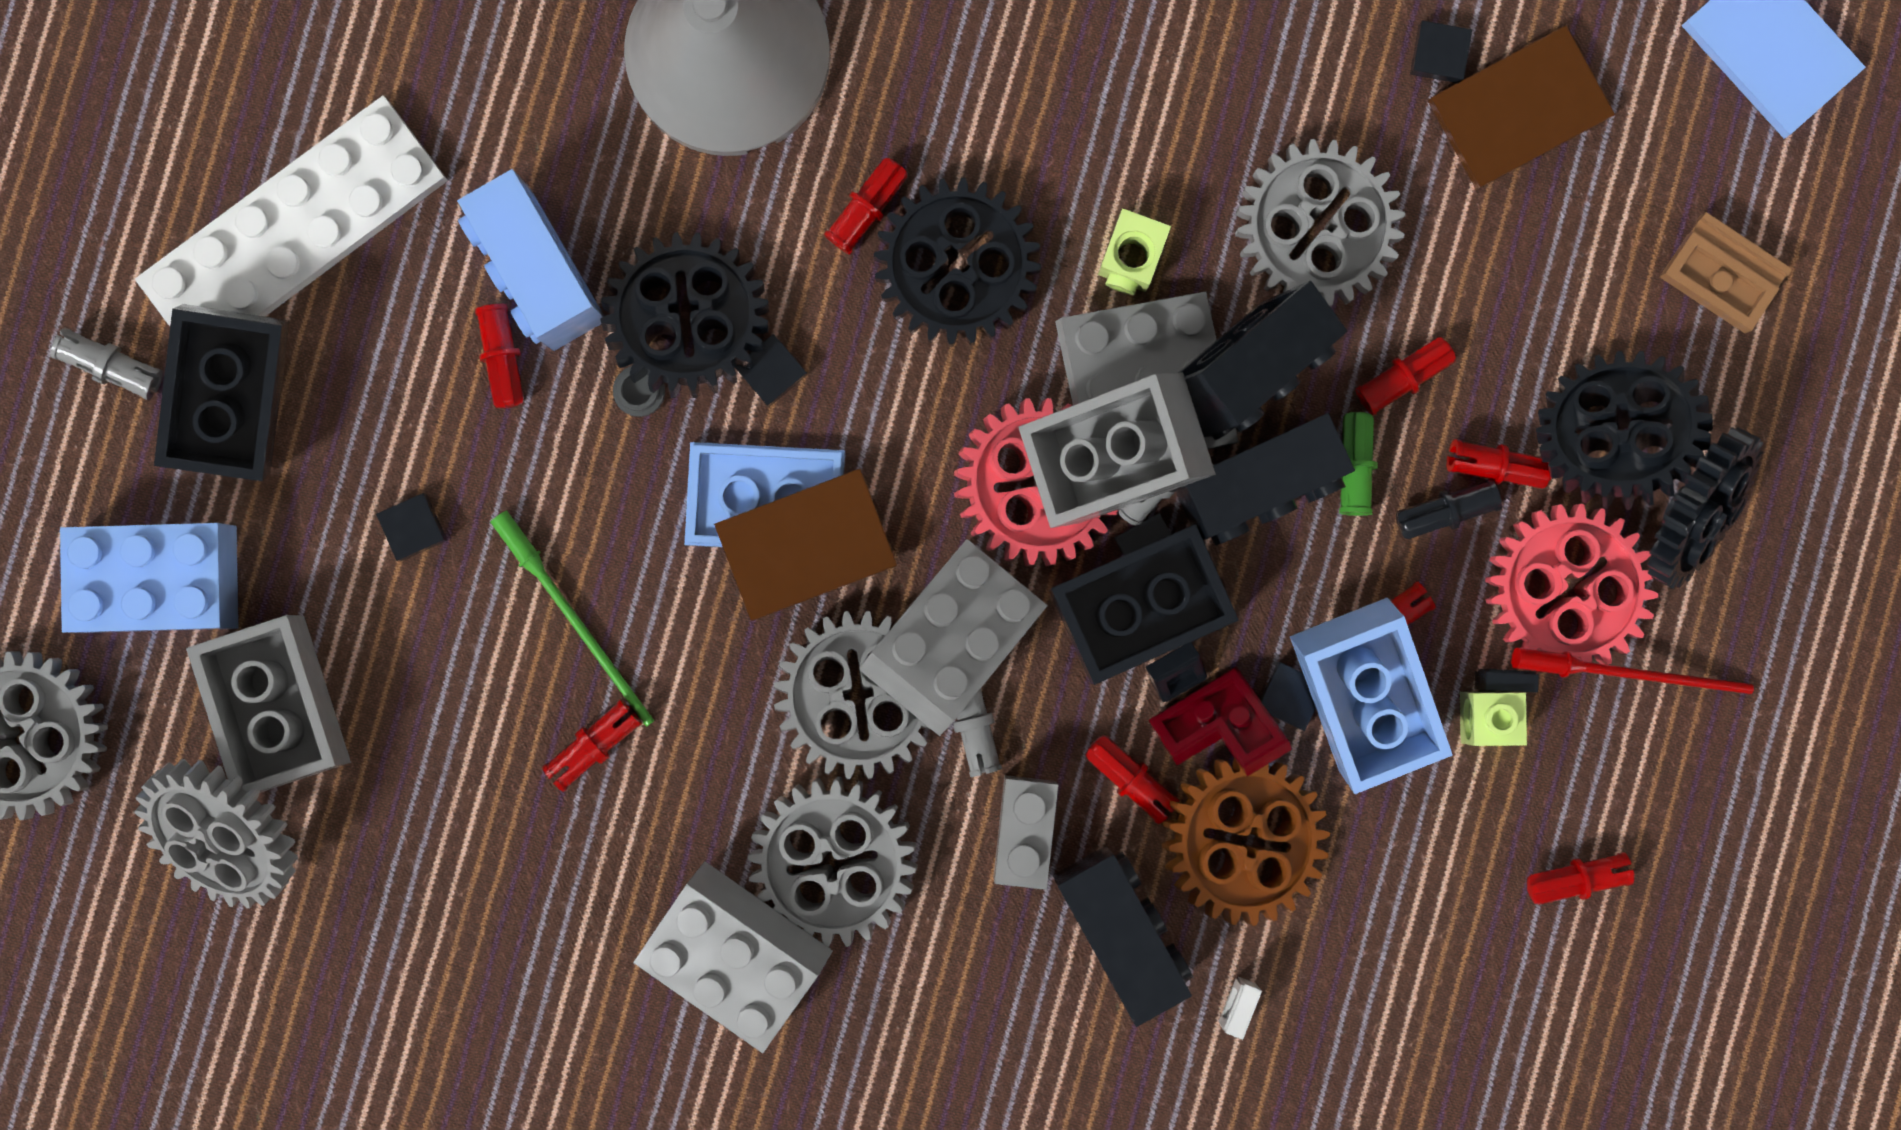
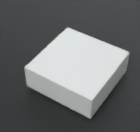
M1241 977L1235 979L1218 1021L1225 1033L1243 1040L1262 993V990L1256 983Z

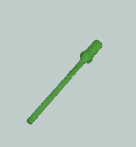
M507 510L492 519L490 523L520 562L518 566L524 567L538 578L647 727L653 723L654 719L545 572L539 555L541 553L540 550L536 551Z

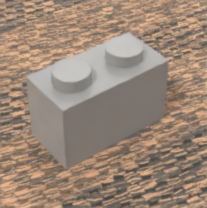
M1004 775L993 875L994 884L1047 890L1058 783L1056 781Z

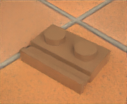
M1705 212L1699 216L1695 226L1687 234L1661 273L1660 278L1743 333H1748L1753 330L1780 289V284L1790 274L1792 268Z

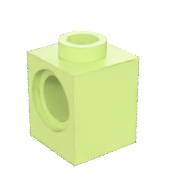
M1122 208L1098 275L1107 278L1106 286L1129 295H1134L1136 289L1146 292L1171 226ZM1126 244L1140 246L1145 252L1146 263L1136 268L1126 266L1119 258V248Z
M1513 691L1460 692L1461 743L1472 746L1527 745L1526 693Z

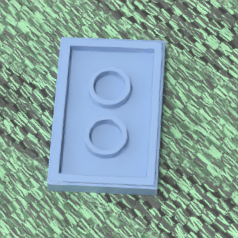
M1709 0L1681 25L1783 138L1791 135L1866 68L1805 0Z
M690 442L684 545L723 547L716 531L715 523L844 475L845 450Z

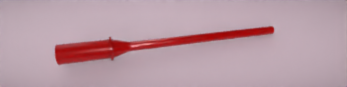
M1517 647L1514 649L1511 657L1513 668L1554 673L1564 678L1568 677L1569 674L1586 672L1752 694L1754 691L1753 684L1584 662L1573 657L1567 651L1555 653Z

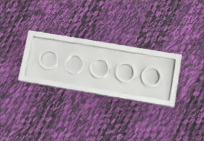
M382 95L144 271L135 280L169 326L171 324L172 308L182 304L265 317L448 180L388 99Z

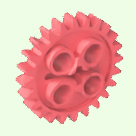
M1051 398L1042 401L1037 412L1031 399H1024L1020 404L1019 415L1008 403L1001 407L1003 422L992 414L986 416L983 422L988 434L978 429L972 430L968 436L977 448L964 447L959 451V455L970 463L969 467L958 468L954 471V476L967 481V487L955 492L954 496L956 498L969 499L971 506L960 513L961 518L976 516L979 521L971 531V535L976 536L987 531L991 535L986 546L988 551L994 550L1001 544L1006 545L1004 552L1005 561L1013 560L1019 551H1023L1025 566L1034 565L1038 553H1041L1046 566L1056 564L1057 550H1059L1066 561L1076 558L1074 543L1084 550L1091 549L1094 545L1088 532L1103 535L1108 531L1105 524L1099 519L1100 516L1079 524L1050 528L1037 487H1026L997 493L994 490L996 483L1021 482L1034 476L1018 427L1053 414ZM1068 403L1064 405L1059 411L1071 407L1072 405ZM1001 448H1010L1018 454L1020 467L1016 474L1008 473L1000 467L998 453ZM1010 498L1021 500L1027 507L1028 518L1023 525H1017L1007 517L1006 505ZM1118 510L1112 511L1101 516L1112 517L1114 515H1117Z
M1562 504L1552 506L1550 513L1551 521L1542 510L1532 512L1531 517L1534 528L1523 521L1516 522L1513 526L1519 539L1503 537L1499 540L1508 554L1506 556L1490 557L1489 561L1499 567L1501 571L1500 575L1485 578L1486 583L1499 587V594L1487 598L1486 604L1501 605L1503 610L1492 620L1493 624L1509 623L1511 628L1505 634L1503 640L1505 642H1514L1522 639L1523 643L1520 648L1555 653L1567 651L1573 657L1592 663L1593 655L1600 664H1611L1612 659L1609 649L1612 648L1620 654L1629 653L1630 649L1624 637L1643 638L1644 633L1635 624L1637 619H1653L1654 614L1642 607L1644 600L1658 598V593L1645 589L1644 582L1653 578L1648 574L1649 570H1642L1641 563L1651 556L1649 554L1650 551L1634 552L1632 547L1638 541L1639 533H1631L1622 537L1620 532L1625 520L1618 518L1605 525V509L1603 508L1595 509L1588 519L1584 504L1573 505L1569 518ZM1572 537L1578 539L1584 547L1585 554L1583 560L1578 565L1570 563L1565 556V545ZM1599 558H1606L1607 563L1602 569L1591 574L1575 586L1574 591L1577 596L1559 599L1541 619L1536 617V611L1541 606L1554 600L1567 590L1569 586L1565 579L1584 576L1597 563ZM1532 570L1538 571L1545 580L1544 592L1538 598L1530 596L1525 589V578ZM1606 577L1610 578L1617 587L1616 599L1610 605L1602 602L1598 595L1599 583ZM1566 610L1575 614L1578 620L1577 631L1570 638L1563 636L1558 629L1559 617Z

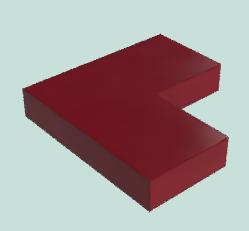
M1234 667L1149 719L1152 729L1177 766L1220 739L1223 740L1247 777L1292 750L1289 740L1237 667Z

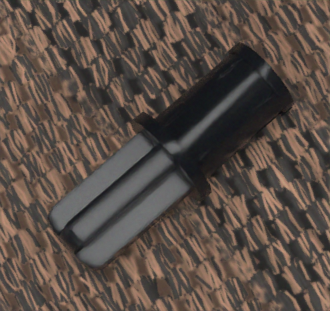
M1488 479L1483 483L1453 493H1449L1447 490L1440 491L1438 498L1399 510L1396 513V522L1404 539H1411L1447 526L1452 530L1457 529L1462 521L1492 511L1502 510V501L1496 484L1492 479Z

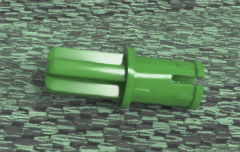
M1350 412L1346 413L1343 417L1342 443L1355 471L1342 477L1346 487L1341 489V506L1339 508V514L1372 515V470L1378 469V462L1373 461L1374 418L1369 413Z

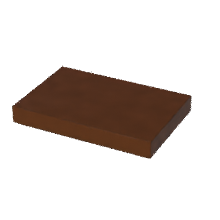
M1566 25L1428 100L1431 109L1476 191L1611 119L1615 115Z
M861 469L854 470L714 524L751 621L897 566Z

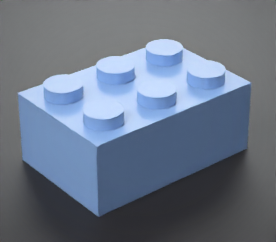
M513 169L457 200L465 216L458 219V222L474 247L478 246L483 255L488 254L492 260L486 263L484 267L500 292L504 291L510 300L514 298L518 306L510 311L526 338L530 336L535 344L542 342L555 351L601 324L600 318L604 317V314L531 188Z
M222 523L60 527L62 633L238 628L237 526Z
M1388 598L1290 636L1338 770L1354 794L1453 756L1405 617Z

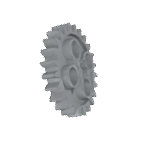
M1311 139L1307 144L1305 155L1300 153L1295 144L1289 145L1286 150V163L1275 153L1272 154L1268 159L1272 174L1260 168L1256 169L1252 176L1261 188L1246 186L1241 195L1253 204L1239 206L1236 216L1248 220L1249 224L1238 228L1235 236L1250 239L1251 243L1240 252V256H1256L1258 262L1252 268L1250 274L1254 276L1266 271L1270 275L1264 287L1266 291L1271 290L1279 283L1284 286L1283 292L1311 280L1331 307L1334 301V293H1338L1341 300L1348 304L1354 299L1353 285L1363 294H1367L1372 290V285L1367 275L1382 280L1388 274L1385 267L1379 261L1394 262L1398 258L1399 254L1389 247L1388 243L1400 242L1404 238L1405 234L1391 228V225L1405 217V212L1390 210L1389 204L1400 196V192H1384L1381 186L1388 180L1390 174L1386 172L1374 177L1370 173L1376 160L1374 157L1367 159L1360 165L1355 162L1358 147L1353 146L1345 156L1338 155L1337 140H1332L1325 153H1320L1316 140ZM1317 177L1323 180L1328 189L1327 198L1322 200L1311 198L1305 192L1304 179ZM1342 189H1348L1350 192L1349 197L1327 222L1325 229L1313 239L1297 260H1292L1289 256L1290 252L1311 228L1314 220L1324 212ZM1355 209L1362 212L1368 222L1367 230L1364 232L1350 230L1344 221L1345 211ZM1278 216L1290 219L1295 225V237L1289 240L1277 237L1272 231L1271 220ZM1318 248L1330 251L1335 259L1334 271L1322 272L1316 269L1311 260L1312 251Z
M845 611L842 626L838 628L834 626L828 617H824V634L819 636L815 631L807 627L804 632L809 645L805 648L799 644H790V650L798 658L796 663L780 661L779 668L790 675L789 681L775 682L774 689L788 694V699L774 704L775 711L790 712L791 716L780 725L781 731L796 729L799 733L790 745L793 750L806 744L811 748L807 755V764L810 765L820 756L826 758L825 774L827 775L834 770L837 763L844 765V774L847 780L851 779L855 766L863 767L867 779L873 778L874 764L881 763L883 768L890 774L894 772L893 756L898 755L907 763L912 760L910 751L907 748L909 743L922 748L927 744L924 737L918 731L920 727L930 728L860 670L862 689L866 691L871 690L873 697L867 698L864 704L869 739L867 741H861L859 738L854 702L851 700L845 701L843 694L851 691L852 686L847 658L848 651H856L860 668L870 653L890 631L891 617L889 616L882 621L879 627L872 626L870 611H866L861 625H854L850 613ZM833 660L842 667L844 677L838 685L824 687L815 680L813 671L820 662ZM884 703L896 706L902 715L901 725L893 731L879 729L873 721L874 709ZM840 711L848 716L851 722V729L845 737L832 739L824 734L821 728V721L827 713Z
M20 651L6 652L4 662L0 658V820L12 818L15 810L19 820L32 819L35 809L41 816L53 814L55 811L54 801L60 806L72 804L74 801L69 788L75 791L87 790L89 785L81 774L99 772L101 769L97 763L90 759L91 753L107 750L105 745L94 741V734L107 730L108 725L93 723L92 719L93 715L104 708L103 704H87L85 701L93 691V685L75 687L74 684L78 679L80 671L68 669L60 674L62 659L49 658L43 664L42 653L28 652L24 660ZM25 686L32 691L34 696V703L28 712H25L19 704V694ZM19 726H22L25 731L19 737L21 744H17L15 738L20 734ZM54 728L62 734L64 743L58 755L52 752L48 745L49 734ZM11 759H14L20 767V778L16 784H12L6 776V766ZM40 762H43L47 768L45 774L41 773Z
M181 759L175 766L169 762L147 780L142 786L143 790L136 796V800L141 805L135 810V814L144 819L138 828L140 831L153 837L146 844L148 848L161 850L163 856L159 859V862L161 864H173L176 867L174 877L176 879L188 877L191 880V889L194 892L199 890L201 886L206 888L208 896L212 901H215L221 894L230 907H233L239 900L246 908H251L255 902L264 906L270 898L275 899L296 872L292 865L298 859V856L289 850L294 845L295 840L281 834L288 825L286 821L276 820L271 817L270 814L276 807L273 804L261 805L257 801L260 794L257 788L247 792L242 788V777L237 775L232 781L226 779L223 768L219 765L209 773L202 760H198L193 767L185 759Z
M837 777L834 780L829 791H826L822 780L816 778L812 782L810 795L800 784L796 785L792 789L794 803L783 796H779L774 803L780 816L768 811L761 816V821L770 830H756L752 834L751 839L763 846V849L751 851L747 859L753 863L761 864V868L753 872L749 877L750 882L765 884V888L758 894L757 898L763 902L772 899L775 904L773 907L775 911L781 915L784 914L795 925L803 927V930L811 936L815 932L821 933L822 942L827 947L830 946L835 934H840L846 947L850 946L853 942L855 930H858L864 939L870 940L873 935L872 921L884 929L888 928L891 920L885 909L896 913L902 912L905 904L896 893L911 894L914 887L911 882L902 878V875L913 874L918 868V864L904 859V856L912 853L917 847L916 842L901 841L900 839L910 827L909 823L893 824L891 821L898 806L894 804L884 810L879 808L878 804L882 795L880 790L872 794L869 799L862 797V781H858L851 792L844 791L842 777ZM846 820L859 822L865 829L866 840L861 843L846 841L840 832L841 823ZM794 830L807 831L814 839V851L809 853L797 851L790 841L791 832ZM870 850L878 853V857L875 859L847 860L842 864L838 872H834L833 867L829 864L813 867L795 874L788 871V866L818 864L823 861L829 851H832L834 859L837 860L856 856ZM857 871L869 873L876 882V890L869 894H862L856 891L851 884V874ZM805 881L819 883L824 889L825 900L820 903L807 901L801 893V883Z

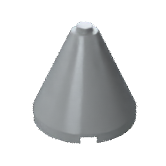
M638 0L633 8L626 29L624 58L626 72L635 97L646 115L663 133L683 146L699 152L720 156H738L748 154L747 151L763 147L775 141L776 143L781 142L807 120L819 102L827 82L830 66V43L824 16L816 0Z

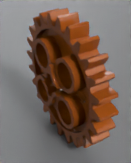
M1235 758L1233 760V768H1231L1227 761L1217 759L1214 763V776L1207 770L1199 768L1196 770L1197 778L1200 782L1198 787L1186 783L1181 784L1183 792L1188 797L1185 803L1170 801L1169 805L1180 815L1178 820L1163 822L1165 828L1175 832V839L1168 840L1161 845L1163 849L1175 852L1177 857L1170 860L1165 867L1172 872H1183L1174 886L1183 892L1193 889L1187 902L1197 908L1206 903L1204 914L1216 919L1223 911L1224 921L1236 925L1242 913L1246 923L1256 926L1259 920V912L1261 911L1265 918L1276 921L1278 918V904L1293 912L1296 910L1295 902L1292 898L1295 892L1307 897L1311 895L1309 888L1304 883L1307 876L1316 879L1322 878L1319 870L1312 865L1314 859L1328 858L1329 854L1316 847L1317 841L1330 837V832L1316 828L1315 823L1327 814L1324 810L1309 808V805L1316 799L1318 794L1316 791L1308 789L1299 791L1305 778L1294 773L1286 777L1287 765L1275 762L1269 769V764L1247 777ZM1231 797L1235 804V811L1228 821L1222 823L1218 816V808L1225 798ZM1279 806L1283 813V820L1281 825L1271 832L1267 825V818L1272 809ZM1206 828H1212L1244 836L1251 834L1265 840L1286 842L1288 849L1285 852L1250 844H1243L1241 846L1228 840L1206 838L1203 832ZM1222 848L1225 854L1224 865L1218 872L1211 874L1208 868L1210 855L1215 850ZM1270 857L1273 863L1272 874L1266 881L1260 883L1257 876L1258 867L1264 859Z

